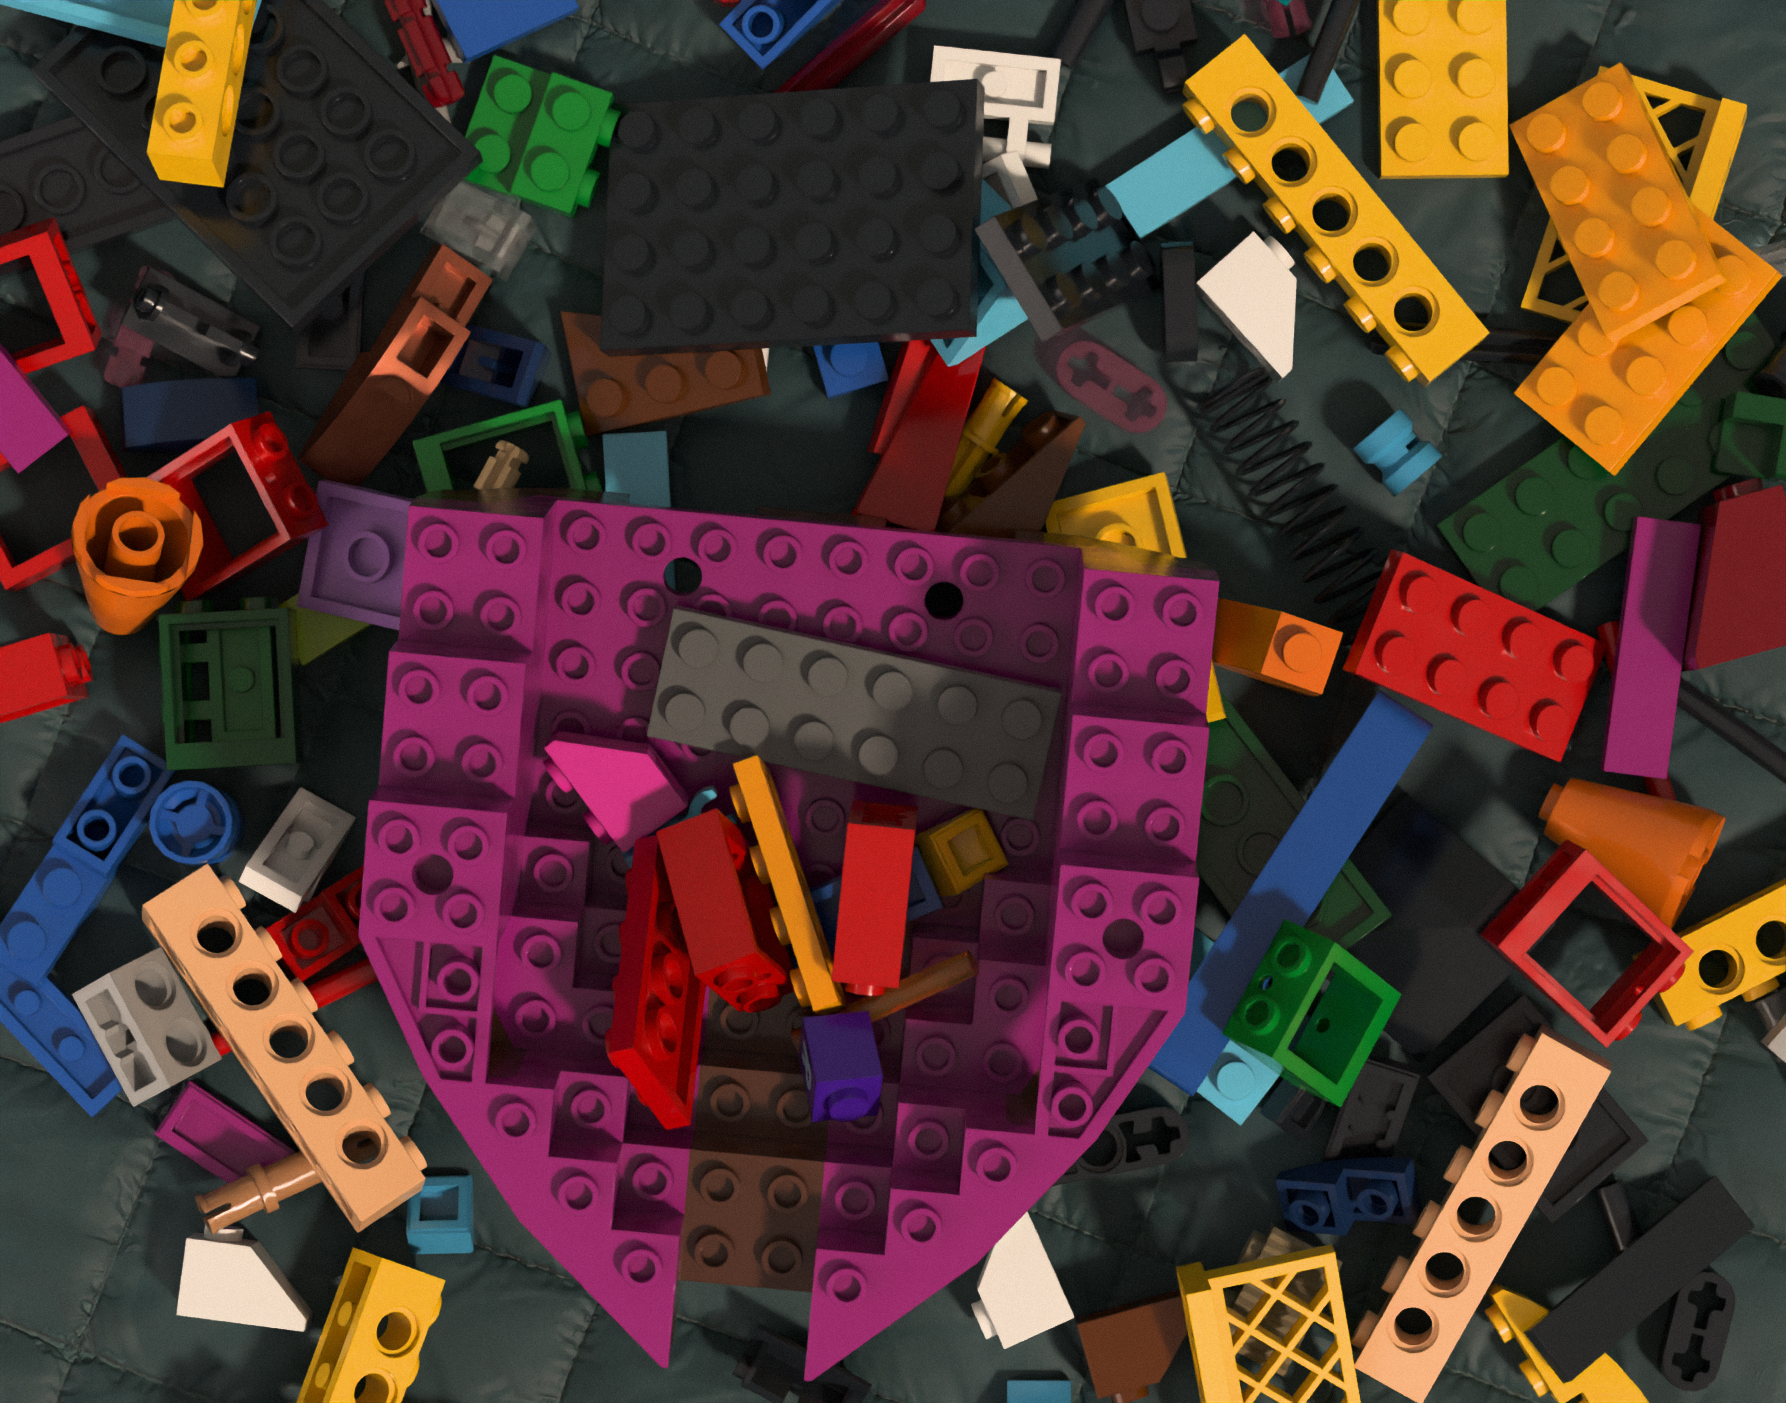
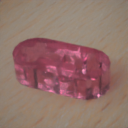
M1091 341L1076 342L1069 345L1061 353L1056 365V379L1060 388L1069 397L1120 430L1130 434H1145L1154 430L1162 422L1167 410V397L1163 388L1154 379L1103 346ZM1088 354L1095 356L1098 359L1095 367L1096 372L1111 382L1105 390L1094 382L1087 380L1081 388L1075 386L1071 382L1074 371L1071 367L1067 366L1068 361L1072 357L1082 361ZM1118 386L1131 395L1139 393L1141 388L1148 390L1152 394L1148 404L1155 410L1154 416L1150 419L1140 415L1135 422L1128 420L1124 416L1128 406L1125 402L1112 395L1115 387Z

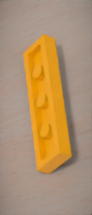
M758 755L733 763L739 784L729 788L731 798L742 824L752 822L759 843L756 846L750 847L749 851L762 885L771 882L779 906L769 909L770 917L781 945L792 944L799 967L790 970V978L798 1001L802 1008L812 1006L813 1011L819 1016L850 1013L841 983L832 982L833 959L771 770Z

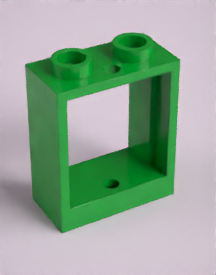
M561 399L413 441L427 493L445 489L457 490L448 453L553 424L570 488L602 491L597 472L586 475L584 473L578 450L588 448L589 443L580 412L578 410L568 413L566 405Z
M1284 919L1222 1034L1290 1084L1341 1108L1402 994L1335 941ZM1331 969L1335 974L1293 1052H1291L1287 1048ZM1268 978H1273L1271 987L1263 990L1264 981Z

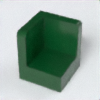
M1740 391L1726 396L1714 465L1717 472L1754 479L1761 477V480L1779 482L1786 479V399Z

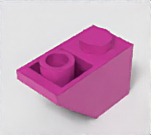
M557 731L547 739L544 749L550 757L543 761L545 768L565 793H568L573 788L577 791L589 807V810L583 813V817L604 845H608L614 840L621 851L625 853L635 845L636 839L647 837L688 805L689 795L650 744Z

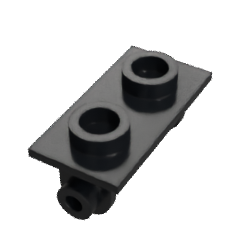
M148 267L120 322L121 325L220 378H235L241 364L247 368L250 367L260 349V345L253 342L260 329L259 325L152 267Z
M760 1323L732 1373L733 1376L742 1380L740 1387L745 1390L747 1388L773 1403H783L789 1391L799 1396L797 1403H862L872 1386L871 1383L852 1374L847 1368L838 1364L833 1365L812 1381H804L807 1349L795 1343L788 1336L779 1334Z

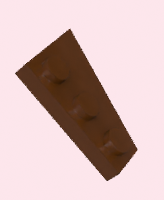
M560 311L586 436L602 435L771 395L762 349L608 357L600 351L601 315Z

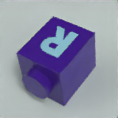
M869 1011L803 1017L798 1058L812 1122L828 1120L850 1122L861 1117L878 1115L883 1073Z

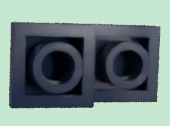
M199 378L160 381L122 387L119 391L123 452L185 453L191 445H198L229 424L258 415L256 378Z
M1368 1157L1327 1161L1279 1172L1275 1179L1287 1231L1346 1236L1354 1220L1415 1225L1423 1210L1412 1158Z

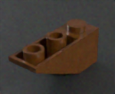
M1054 410L1053 412H1045L1031 420L1021 432L1022 440L1007 453H999L986 460L975 472L977 479L961 494H953L943 499L934 532L1014 539L1015 530L1041 532L1086 424L1082 417Z

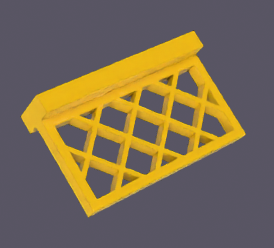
M1600 66L1597 75L1609 68ZM1631 75L1671 162L1682 181L1690 202L1711 219H1714L1747 119V104L1722 98V101ZM1646 96L1665 101L1666 103L1652 109ZM1680 106L1705 113L1698 136L1675 148L1671 145L1658 120V117ZM1693 150L1687 171H1685L1678 157ZM1551 217L1535 261L1521 309L1572 324L1581 313L1577 309L1589 303L1586 294L1564 306L1538 299L1546 275L1569 263L1573 268ZM1558 240L1566 255L1551 262Z
M1332 1244L1204 1271L1201 1262L1176 1267L1201 1403H1253L1260 1392L1279 1403H1306L1323 1379L1344 1390L1345 1397L1340 1403H1361L1336 1255ZM1323 1268L1325 1283L1309 1304L1285 1290L1297 1272ZM1276 1277L1273 1282L1268 1280V1278ZM1251 1283L1265 1291V1293L1247 1317H1244L1226 1306L1223 1288ZM1277 1299L1301 1313L1283 1339L1258 1325ZM1327 1303H1329L1331 1317L1322 1312ZM1314 1321L1332 1331L1335 1338L1319 1361L1295 1347ZM1229 1322L1238 1327L1232 1337ZM1250 1335L1275 1349L1257 1374L1237 1364L1235 1360V1355ZM1287 1357L1311 1370L1293 1396L1269 1383V1380ZM1337 1360L1339 1361L1340 1373L1331 1369ZM1239 1379L1248 1384L1243 1393H1241Z

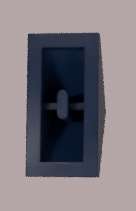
M466 324L465 328L471 331V333L440 380V383L521 410L534 407L551 356V352L546 345L518 336Z

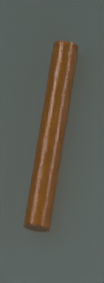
M966 950L900 980L899 989L885 987L883 995L865 996L827 1015L869 1011L871 1023L978 975L977 962L972 953ZM802 1026L791 1030V1039L798 1052Z

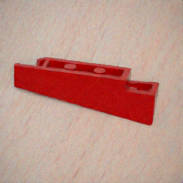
M930 339L902 342L866 451L880 456V459L856 504L855 513L863 516L886 518V524L896 528L923 531L935 530L986 346L958 365L947 367Z

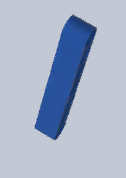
M1379 690L1189 981L1186 1012L1149 1064V1069L1190 1096H1194L1230 1041L1222 1032L1283 920L1286 919L1304 927L1434 726L1432 723ZM1270 978L1264 981L1263 988L1265 987Z

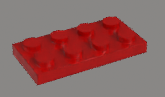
M1391 549L1343 670L1544 758L1561 762L1608 644L1411 555Z
M657 835L635 840L632 868L627 870L625 876L628 900L625 920L619 926L621 956L619 972L614 975L612 980V993L615 1004L612 1027L607 1029L605 1035V1046L610 1062L614 1067L621 1069L635 1088L640 1102L644 1106H648L663 1127L669 1130L691 1125L706 985L694 976Z

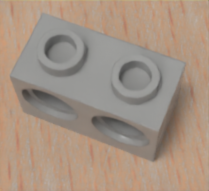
M162 947L109 972L72 994L133 1107L222 1059L211 1039L208 1029L200 1019L180 982L177 972L173 969Z

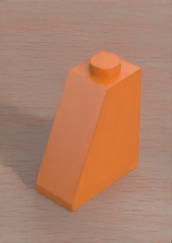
M1218 598L1212 662L1213 665L1306 697H1314L1323 693L1343 632L1282 611Z

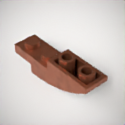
M444 244L433 245L370 352L359 353L296 460L325 480L359 486L409 426L454 361L471 333L465 326L493 279Z

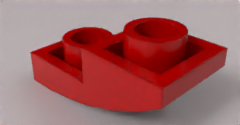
M364 865L299 907L296 913L291 912L266 928L282 954V958L278 961L291 981L295 978H299L302 982L362 944L358 933Z

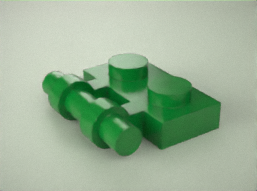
M273 627L206 631L207 643H190V632H185L190 743H195L194 721L211 720L212 742L279 738ZM159 646V664L161 665V655ZM208 663L210 700L193 701L191 664ZM162 703V722H164L163 703Z

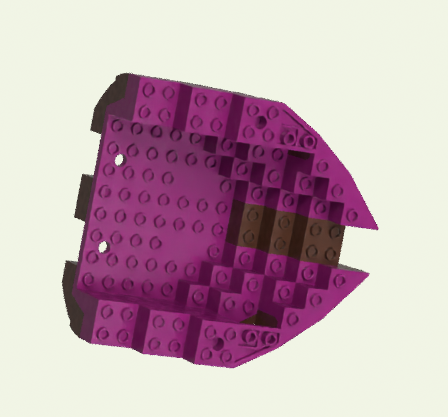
M572 488L445 489L417 496L408 507L399 636L397 642L389 650L379 786L370 797L368 803L358 933L360 941L423 1078L519 1222L660 1367L668 1368L681 1280L811 1292L812 1299L804 1381H812L977 1264L1097 1140L1186 1012L1199 886L1196 855L1210 728L1206 717L1220 582L1216 570L1194 559L1179 558L1157 551L1078 535L1015 530L1014 539L891 528L886 527V518L863 515L758 506L755 515L633 504L629 503L630 494ZM685 557L692 559L698 564L702 573V581L695 590L682 593L675 591L668 585L665 579V568L670 561L676 558ZM938 582L954 584L963 595L962 607L951 616H937L928 609L925 603L926 592L932 585ZM675 605L1061 689L1060 702L1033 821L983 810L1009 865L997 872L985 873L982 881L958 895L941 896L944 902L943 908L906 923L899 989L885 987V994L867 996L846 991L845 983L840 982L850 1013L869 1011L883 1073L879 1111L876 1116L861 1117L850 1122L836 1120L812 1122L798 1057L802 1018L819 1015L813 1011L812 1006L802 1008L795 992L782 996L781 1002L771 1009L750 1013L745 1011L739 1012L706 985L691 1125L666 1130L651 1109L640 1102L635 1088L621 1069L614 1067L608 1058L605 1035L607 1029L612 1027L615 1004L612 993V980L614 975L619 972L621 956L619 926L626 916L628 894L625 876L630 866L625 861L621 849L614 840L608 845H604L591 830L583 817V813L589 810V807L577 791L573 788L568 793H565L548 773L543 761L550 757L544 749L547 739L557 731L650 744L689 795L688 805L678 813L680 816L689 811L690 801L695 793L704 787L713 785L717 790V796L702 807V813L715 808L725 816L733 813L737 818L736 826L754 843L759 844L752 822L742 824L729 789L731 786L739 784L733 763L747 758L647 736ZM764 762L771 770L809 889L842 875L847 823L853 800L918 806L916 835L973 808ZM771 883V887H772V890H773V894H774V897H775V901H776V903H777V898H776V895H775V892H774V889H773V886H772V883Z

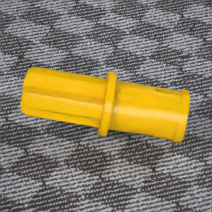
M996 378L991 381L990 387L964 424L944 497L961 494L968 487L975 476L976 470L985 462L989 454L996 455L999 453L996 445L1022 407L1028 402L1027 399L1007 385L1005 386Z

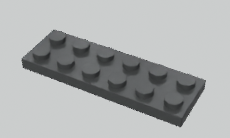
M675 605L647 736L745 758L758 755L763 762L1033 821L1060 702L1061 689Z

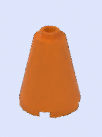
M145 477L118 478L108 482L105 489L95 493L93 496L90 497L89 494L80 503L71 530L72 548L91 616L99 627L109 633L130 635L145 628L188 580L199 563L204 544L201 520L195 510L192 513L179 500L181 494L170 485Z
M1573 777L1569 779L1565 787L1556 783L1553 784L1538 815V818L1547 822L1544 830L1546 837L1559 847L1568 839L1586 849L1670 929L1674 927L1696 888L1694 884L1703 866L1706 867L1713 853L1726 819L1725 816L1715 812L1714 809Z

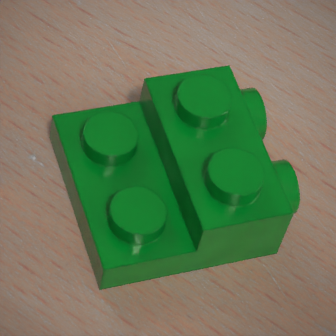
M494 55L465 136L481 152L483 162L463 181L574 219L578 206L589 208L593 200L601 172L592 169L599 146L602 145L610 148L614 128L622 113L612 109V105L615 103L613 93L554 72L548 74Z

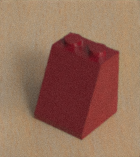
M1761 477L1723 487V489L1713 491L1714 504L1698 510L1696 524H1700L1701 528L1681 672L1698 670L1786 646V496L1783 485L1764 489Z

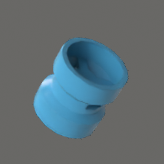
M1399 408L1353 448L1354 452L1365 464H1374L1383 473L1382 484L1393 497L1407 488L1443 456L1430 441H1420L1416 437L1417 435L1413 432V421L1402 408Z

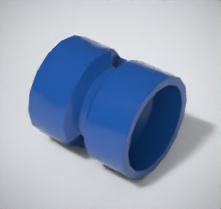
M186 780L169 786L157 797L150 810L149 829L153 842L165 856L178 863L192 866H204L207 863L209 866L223 863L237 851L244 838L245 819L241 806L230 793L205 782Z

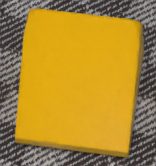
M972 808L915 836V844L918 843L941 896L958 895L982 881L985 873L997 872L1009 865L982 809Z

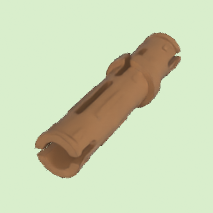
M357 1135L348 1138L343 1143L342 1148L349 1160L362 1164L378 1156L376 1144L369 1140L357 1146L358 1142L368 1138ZM300 1150L263 1168L259 1163H256L246 1168V1176L204 1195L200 1194L195 1197L199 1211L204 1212V1214L227 1204L225 1208L203 1217L208 1230L213 1235L218 1230L262 1209L266 1214H269L279 1209V1201L302 1192L322 1181Z

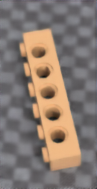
M207 863L143 904L142 921L160 947H162L168 959L356 1232L359 1233L422 1190L426 1178L421 1171L427 1167V1163L409 1136L404 1135L398 1139L384 1118L389 1116L391 1112L376 1087L370 1082L362 1087L348 1066L354 1062V1058L340 1035L335 1030L325 1034L312 1013L318 1010V1006L304 983L299 978L289 982L276 961L282 958V954L271 935L263 926L253 930L240 909L246 906V902L235 883L227 874L218 878ZM219 927L230 933L234 943L224 952L212 953L205 950L197 938L204 930ZM255 979L266 985L270 996L259 1005H246L235 996L234 988L243 980ZM292 1031L302 1037L306 1049L297 1057L284 1058L273 1051L270 1040L279 1032ZM327 1083L334 1086L340 1092L342 1102L335 1109L321 1111L314 1108L308 1102L306 1092L313 1085ZM352 1136H366L376 1144L378 1156L373 1161L365 1164L352 1162L344 1154L343 1143Z
M1544 1024L1541 1025L1534 1038L1524 1033L1518 1041L1506 1064L1508 1069L1515 1072L1503 1094L1492 1089L1474 1121V1123L1483 1127L1472 1149L1461 1144L1454 1154L1443 1176L1445 1180L1452 1183L1440 1205L1432 1200H1429L1412 1230V1234L1421 1238L1409 1260L1401 1255L1397 1256L1381 1285V1289L1390 1294L1378 1315L1370 1310L1366 1311L1350 1340L1351 1344L1358 1348L1354 1361L1356 1369L1417 1403L1424 1402L1611 1073V1062ZM1534 1085L1549 1087L1558 1097L1557 1105L1552 1111L1543 1115L1528 1112L1520 1101L1526 1089ZM1513 1141L1524 1149L1527 1157L1518 1168L1503 1170L1493 1164L1489 1157V1152L1499 1142ZM1476 1196L1488 1200L1494 1207V1216L1482 1225L1467 1223L1458 1212L1459 1205L1465 1199ZM1449 1252L1461 1260L1464 1268L1457 1277L1450 1280H1442L1430 1273L1427 1267L1428 1260L1437 1253ZM1416 1307L1424 1310L1430 1316L1432 1325L1424 1333L1412 1335L1404 1332L1398 1326L1396 1316L1406 1308Z

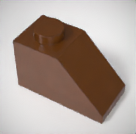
M1180 1289L1075 1318L1097 1399L1110 1396L1112 1403H1128L1148 1396L1147 1385L1161 1381L1188 1333Z

